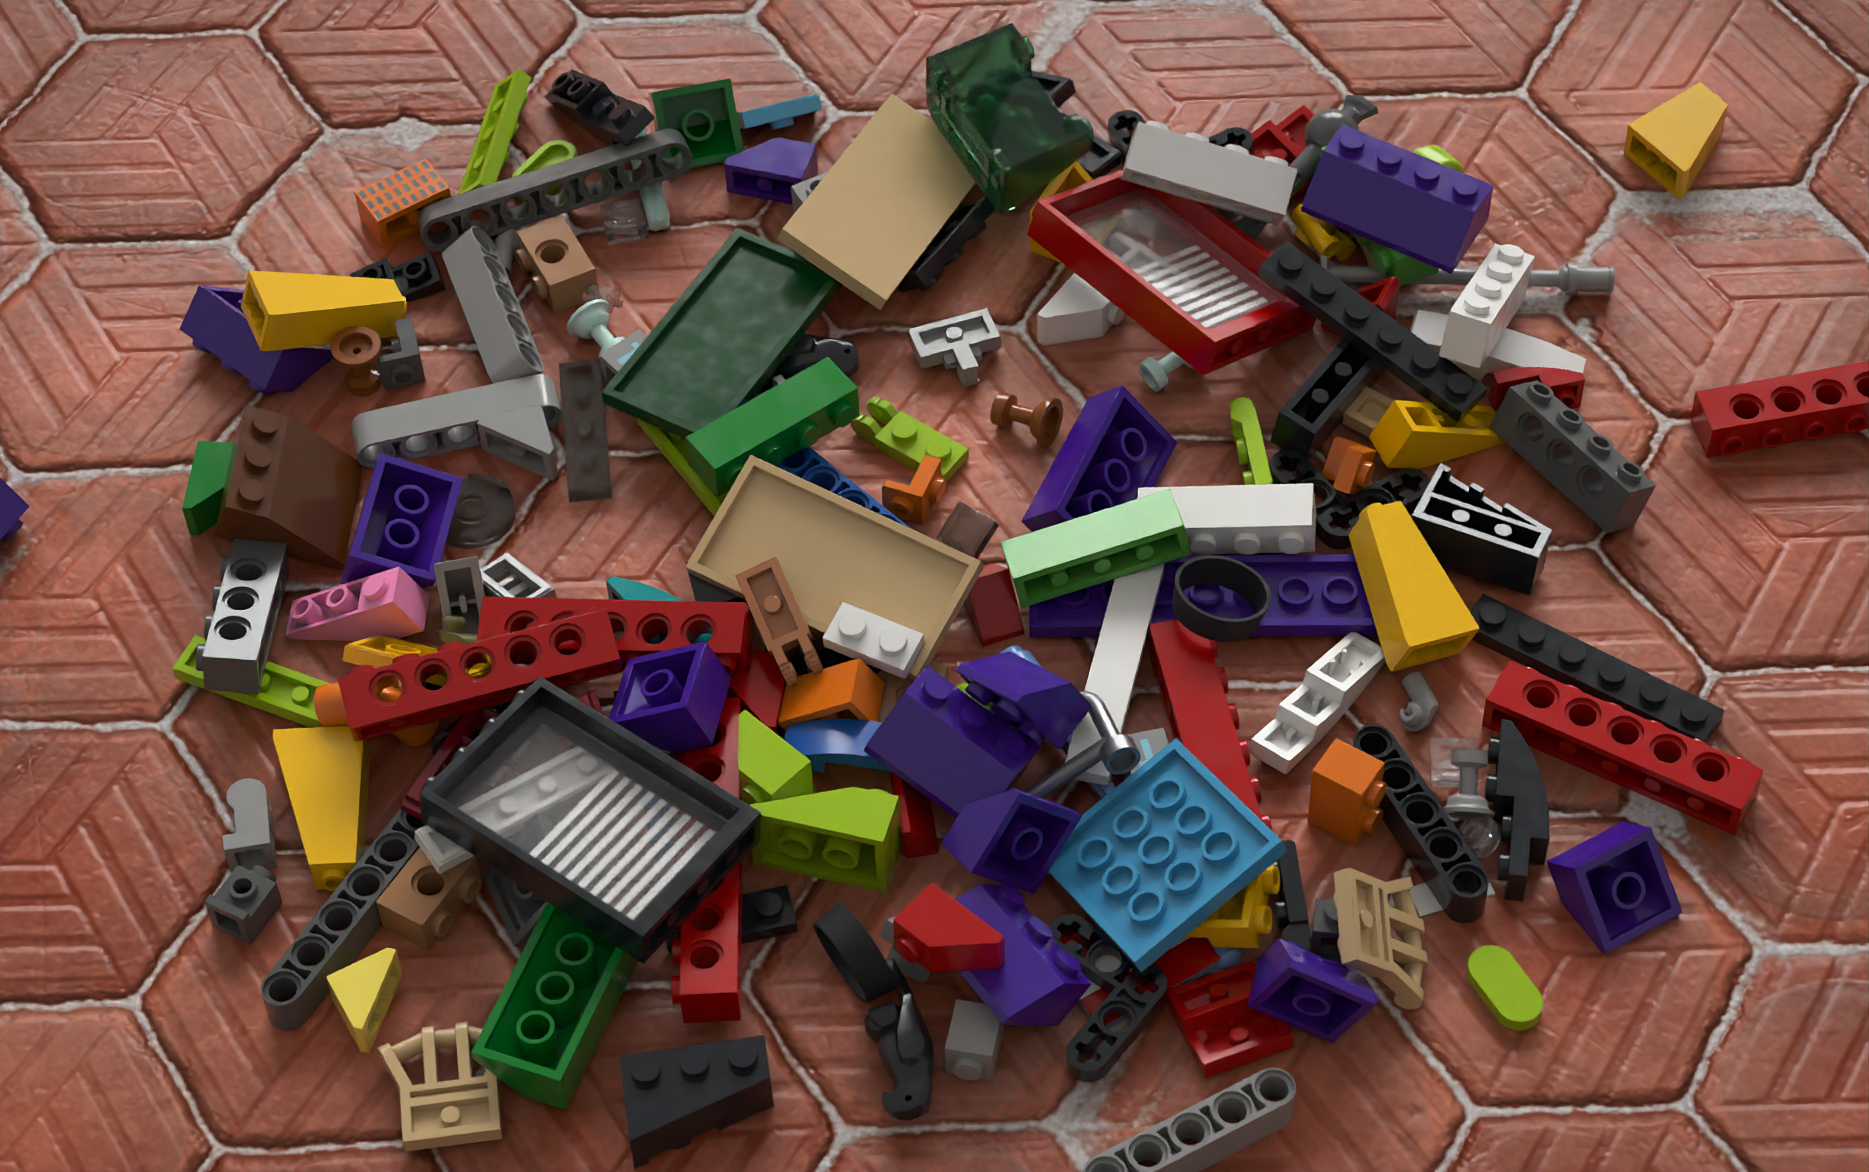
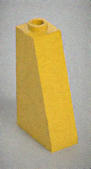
M249 270L241 308L260 351H275L331 344L333 338L339 332L355 326L372 329L380 338L396 337L397 328L395 321L405 319L407 302L406 298L401 295L394 279Z
M1397 501L1385 505L1374 503L1367 506L1360 512L1359 520L1348 536L1388 668L1391 672L1462 653L1480 628L1403 503Z
M349 726L273 729L272 738L316 890L334 892L363 856L365 850L370 767L368 739L355 742Z

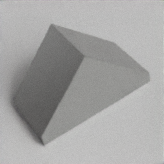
M541 404L485 416L478 421L477 426L482 451L552 481L558 477L554 447Z
M478 556L434 563L443 617L445 615L464 617L466 620L464 632L477 635L482 598L485 597Z

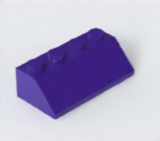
M1342 124L1323 150L1302 203L1301 212L1452 274L1489 219L1493 185Z
M1123 385L1088 398L1021 522L1031 532L1137 499L1138 488L1155 487L1178 442Z

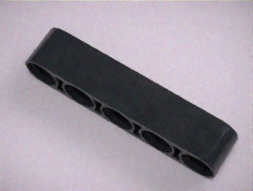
M1371 724L1363 726L1354 735L1353 747L1369 755L1376 754L1371 756L1385 762L1383 782L1387 784V788L1379 806L1384 811L1383 821L1445 914L1458 923L1475 922L1482 916L1485 910L1489 878L1485 869L1393 734L1387 728L1380 725ZM1437 856H1443V857H1446L1447 859H1441V858H1438ZM1461 891L1469 892L1471 894H1463L1461 893Z

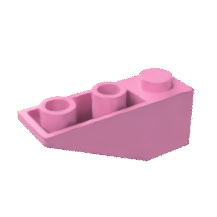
M396 567L292 600L285 636L289 639L359 641L381 634L400 639L424 631L430 595L400 567Z

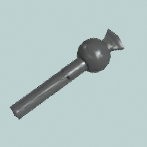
M1346 95L1342 110L1329 108L1311 117L1304 132L1306 148L1289 165V167L1298 169L1290 199L1314 175L1320 160L1321 148L1328 145L1341 125L1344 124L1359 130L1358 125L1362 120L1379 113L1374 104L1361 95ZM1244 216L1237 223L1236 227L1251 239H1254L1268 223Z

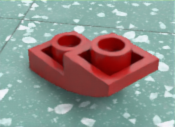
M1519 367L1492 371L1488 399L1493 410L1497 411L1509 387L1537 380L1550 387L1554 396L1568 408H1578L1581 406L1585 378L1580 372L1549 367Z

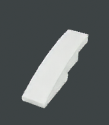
M1417 310L1413 317L1410 332L1440 353L1448 314ZM1506 328L1480 369L1453 360L1450 361L1473 378L1481 381L1488 372L1492 374V371L1519 367H1549L1583 374L1586 358L1546 341Z
M1350 632L1306 670L1303 684L1279 704L1275 719L1251 739L1249 753L1286 775L1338 722L1386 661L1382 647L1358 633Z

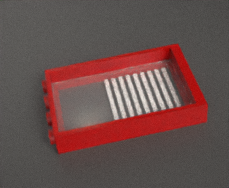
M1123 169L1037 201L1032 210V220L1027 233L1029 237L1203 376L1308 331L1315 324L1316 318L1258 275L1260 265L1272 255L1270 252L1209 205L1122 180L1120 178Z

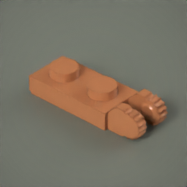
M775 556L735 575L767 650L772 657H775L788 686L797 683L798 680L797 672L785 651L799 644L804 652V659L809 669L814 674L823 670L818 654L810 640L813 636L777 557Z

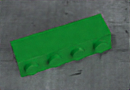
M826 357L686 437L688 464L719 497L731 489L750 455L777 466L783 459L803 448L812 446L820 438L837 428L850 424L855 418L860 416L858 387L829 357Z

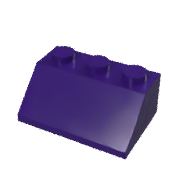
M199 285L179 328L193 339V346L221 359V366L231 372L244 375L250 380L249 386L264 394L270 395L273 391L292 392L333 359L330 349L331 345L329 344L275 351H260L241 308L244 294L242 289Z
M379 453L340 584L400 567L421 588L433 586L436 579L433 564L441 561L463 478Z
M927 666L903 693L863 751L951 816L957 818L965 804L1011 790L1022 776L1039 747Z
M979 884L956 898V901L1003 935L1005 942V963L998 969L959 971L960 974L1002 1025L1059 1026L1091 985L1080 971L1081 965L1078 960L1060 948L1052 938L1053 932L1050 927L1032 915L1024 905L1025 899L1022 894L1012 886L1006 884Z

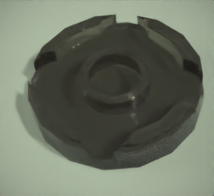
M470 473L467 474L468 478H463L446 539L448 545L462 549L484 548L498 542L511 530L516 518L514 498L506 483L495 476Z

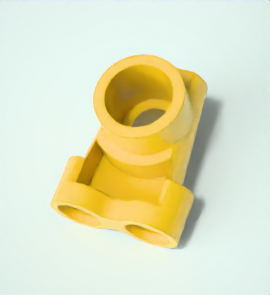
M1302 204L1298 205L1290 218L1298 226L1294 233L1302 242L1313 246L1322 256H1327V258L1335 256L1339 261L1348 259L1354 253L1356 245L1345 233H1341L1335 225L1301 212Z

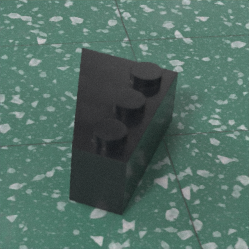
M1440 463L1411 517L1440 565L1530 596L1544 569L1552 530L1508 503L1501 507L1484 496V488L1475 483H1472L1470 486L1465 485L1450 476L1451 468Z
M764 1035L620 1056L628 1133L634 1169L648 1164V1158L675 1146L676 1150L690 1145V1139L711 1129L723 1130L774 1106Z

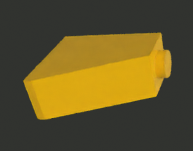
M1699 82L1628 124L1623 153L1677 199H1681L1688 192L1723 132L1728 104L1719 95L1713 93Z

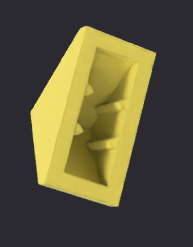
M385 948L326 976L333 1002L360 1052L370 1053L403 973L396 949Z

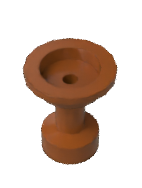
M355 326L344 329L333 338L330 346L333 358L339 364L351 367L346 374L349 391L361 397L374 394L381 385L378 369L369 363L374 361L380 354L382 345L379 335L367 327Z
M1000 392L992 404L990 414L992 424L1008 427L1015 421L1029 425L1030 432L1036 438L1040 447H1049L1057 437L1063 418L1061 400L1051 397L1047 402H1041L1035 409L1017 405L1018 401L1015 395Z

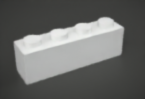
M1147 121L1146 124L1138 122L1132 136L1120 179L1278 226L1285 216L1298 170L1289 167L1287 161L1273 156H1266L1264 159L1249 155L1247 149L1238 145L1228 144L1225 147L1209 143L1210 140L1201 134L1186 133V135L1175 133L1169 131V126L1161 122Z
M1495 244L1449 311L1439 353L1440 357L1478 369L1481 368L1524 301L1535 259L1534 255L1524 253L1521 248L1514 245Z
M1313 483L1138 488L1137 499L1167 489L1171 490L1185 526L1191 555L1297 554L1300 552H1315L1316 502Z

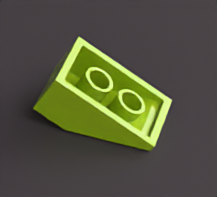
M848 787L750 805L761 812L760 841L752 848L753 864L887 894L902 849L899 796L890 795L880 789L867 790L858 787Z

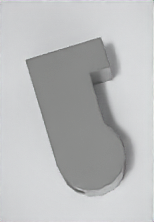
M253 778L238 780L230 786L226 795L235 824L234 834L223 835V849L230 872L232 873L237 865L251 870L254 865H260L264 868L277 866L273 813L268 802L265 786L259 780Z

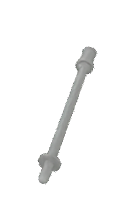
M1327 256L1320 257V266L1343 283H1376L1387 279L1385 274L1381 275L1375 267L1329 266ZM1567 262L1566 266H1562L1559 270H1532L1528 286L1558 287L1561 291H1565V295L1575 296L1576 291L1613 293L1614 267H1577L1576 263ZM1455 268L1452 274L1439 269L1437 274L1408 284L1468 285L1478 269Z

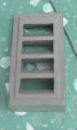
M509 553L502 555L480 569L484 591L489 597L557 598L553 587ZM509 573L512 574V575L508 576L507 578L503 579L502 581L496 583L498 580L502 579L503 577H505V576L508 575Z

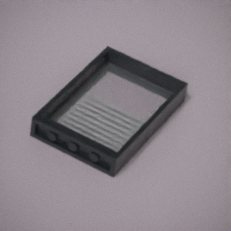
M541 676L527 689H521L514 696L511 705L498 717L491 718L484 725L481 734L467 747H461L454 754L451 763L439 775L430 777L424 783L419 793L421 821L642 964L653 955L760 841V811Z

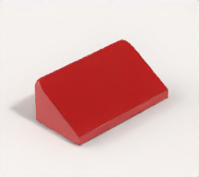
M890 771L893 795L899 796L903 855H906V858L938 853L939 847L930 799Z

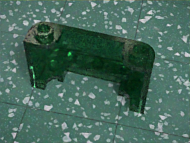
M1013 23L926 57V100L932 120L999 214L1021 205L1091 150L1092 141L1095 139L1092 125L1088 119L1081 118L1076 113L1064 117L1031 72V59L1035 57L1033 45L1027 36H1021Z

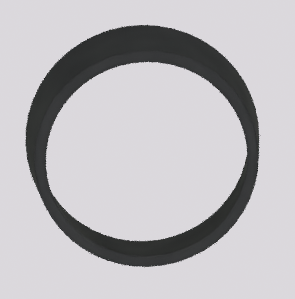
M1215 555L1199 556L1184 562L1175 574L1172 600L1175 616L1188 630L1209 640L1234 642L1251 636L1257 630L1271 603V591L1264 578L1253 568L1235 559ZM1196 585L1221 586L1242 596L1250 604L1255 615L1240 619L1214 616L1194 606L1184 596L1183 591Z
M838 901L813 924L817 937L829 958L850 988L864 1003L867 1004L898 988L896 979L879 948L860 921L844 903Z

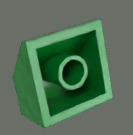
M731 78L648 93L652 115L655 117L653 120L655 132L662 129H674L683 135L692 153L690 168L725 162L728 157L744 151ZM670 147L663 153L662 157L673 158L679 153L680 148Z

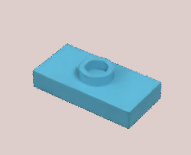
M814 94L739 112L737 115L739 127L744 129L770 123L771 130L790 126L794 124V116L822 110L820 97Z

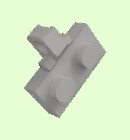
M987 308L908 329V341L921 369L944 363L946 370L956 369L957 376L963 387L980 383L977 361L983 360L982 353L1001 348V336Z

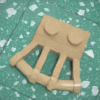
M1352 868L1334 872V905L1338 916V950L1341 955L1342 964L1359 970L1360 975L1363 977L1380 978L1395 993L1394 1002L1398 1006L1411 1010L1421 1007L1424 991L1420 985L1423 968L1428 965L1427 952L1422 950L1421 936L1425 934L1424 920L1418 918L1410 893V889L1414 888L1411 877L1384 882ZM1387 895H1392L1395 908L1388 906ZM1390 928L1397 931V936L1402 938V942L1391 938ZM1393 960L1399 962L1400 967Z
M468 1022L455 1023V1028L435 1030V1026L422 1027L421 1033L393 1046L386 1043L377 1048L386 1071L390 1074L400 1092L402 1139L405 1152L503 1139L499 1092L500 1079L487 1069L484 1076H472L471 1046H475L483 1028L469 1026ZM457 1047L459 1079L439 1082L438 1049ZM423 1053L425 1084L412 1085L401 1063Z

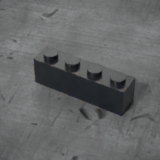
M1343 338L1280 409L1270 442L1283 450L1298 451L1309 460L1343 421V413L1366 386L1371 388L1386 369Z

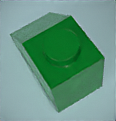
M198 441L182 506L190 535H200L217 524L234 442Z

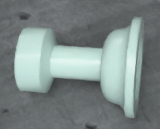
M603 299L592 300L578 308L570 317L566 328L569 335L574 338H594L602 348L599 352V359L600 354L625 339L624 337L614 338L607 329L611 308L609 303Z
M1173 351L1159 361L1148 357L1138 364L1141 377L1155 392L1160 391L1169 384L1167 375L1184 364L1188 368L1193 367Z

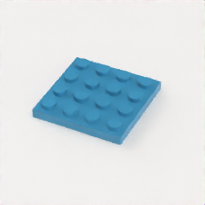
M1175 738L1082 815L1047 874L1106 934L1136 968L1142 972L1288 850L1283 841Z

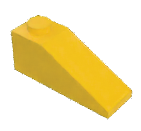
M1394 400L1368 436L1379 453L1380 459L1389 468L1422 469L1506 443L1489 428L1496 414L1491 406L1476 405L1458 423L1431 402Z

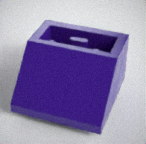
M1010 651L964 662L956 669V672L968 684L965 691L978 703L988 706L991 713L1009 726L1017 727V731L1037 746L1043 741L1060 750L1092 707L1071 682Z

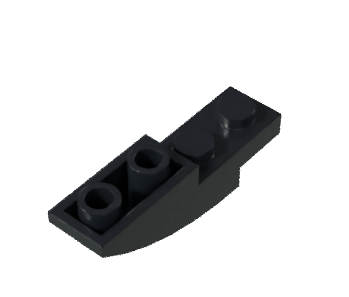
M575 70L563 73L557 77L552 83V89L544 96L549 103L570 120L609 146L618 143L627 146L655 119L646 106L613 94L603 81Z
M1502 719L1499 737L1490 736L1488 764H1496L1495 774H1487L1484 798L1488 802H1493L1492 810L1495 811V817L1492 820L1502 821L1500 842H1509L1508 853L1500 852L1497 870V880L1506 881L1504 900L1523 902L1529 863L1545 865L1549 844V810L1542 776L1530 748L1513 722Z

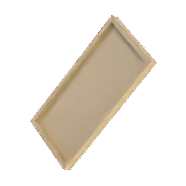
M891 93L782 228L777 240L881 310L986 172L991 161Z
M753 455L749 456L685 566L690 574L745 599L735 575L776 556L810 631L824 636L842 602H845L923 633L925 644L907 677L916 680L923 670L929 666L984 568L982 562L976 558Z

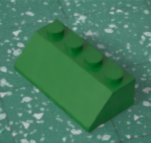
M547 903L471 1052L472 1058L521 1096L567 1110L639 961Z

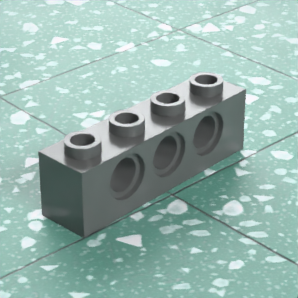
M1537 380L1509 387L1489 426L1492 431L1606 533L1634 526L1656 487V484L1644 475L1640 466L1628 461L1613 448V444L1609 439L1596 433L1583 421V417L1578 412L1568 408L1554 396L1550 387Z
M234 539L230 556H223L220 569L222 585H215L213 590L212 608L214 614H207L205 619L204 638L206 643L199 644L196 653V670L203 671L205 690L259 694L289 577L287 543Z

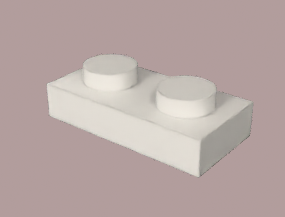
M842 602L822 638L824 647L853 659L860 658L868 665L903 679L908 675L925 644L923 633L845 602Z

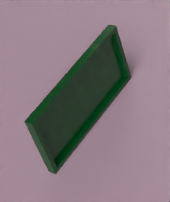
M736 228L602 391L603 403L686 439L688 435L752 400L843 284L795 251Z

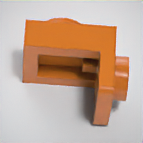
M1335 437L1322 475L1329 480L1335 481L1334 489L1347 494L1363 490V487H1367L1375 469V463L1372 462L1377 450L1343 437Z
M924 455L909 486L885 480L882 486V505L900 520H910L923 524L933 503H940L945 493L946 478H942L941 459Z

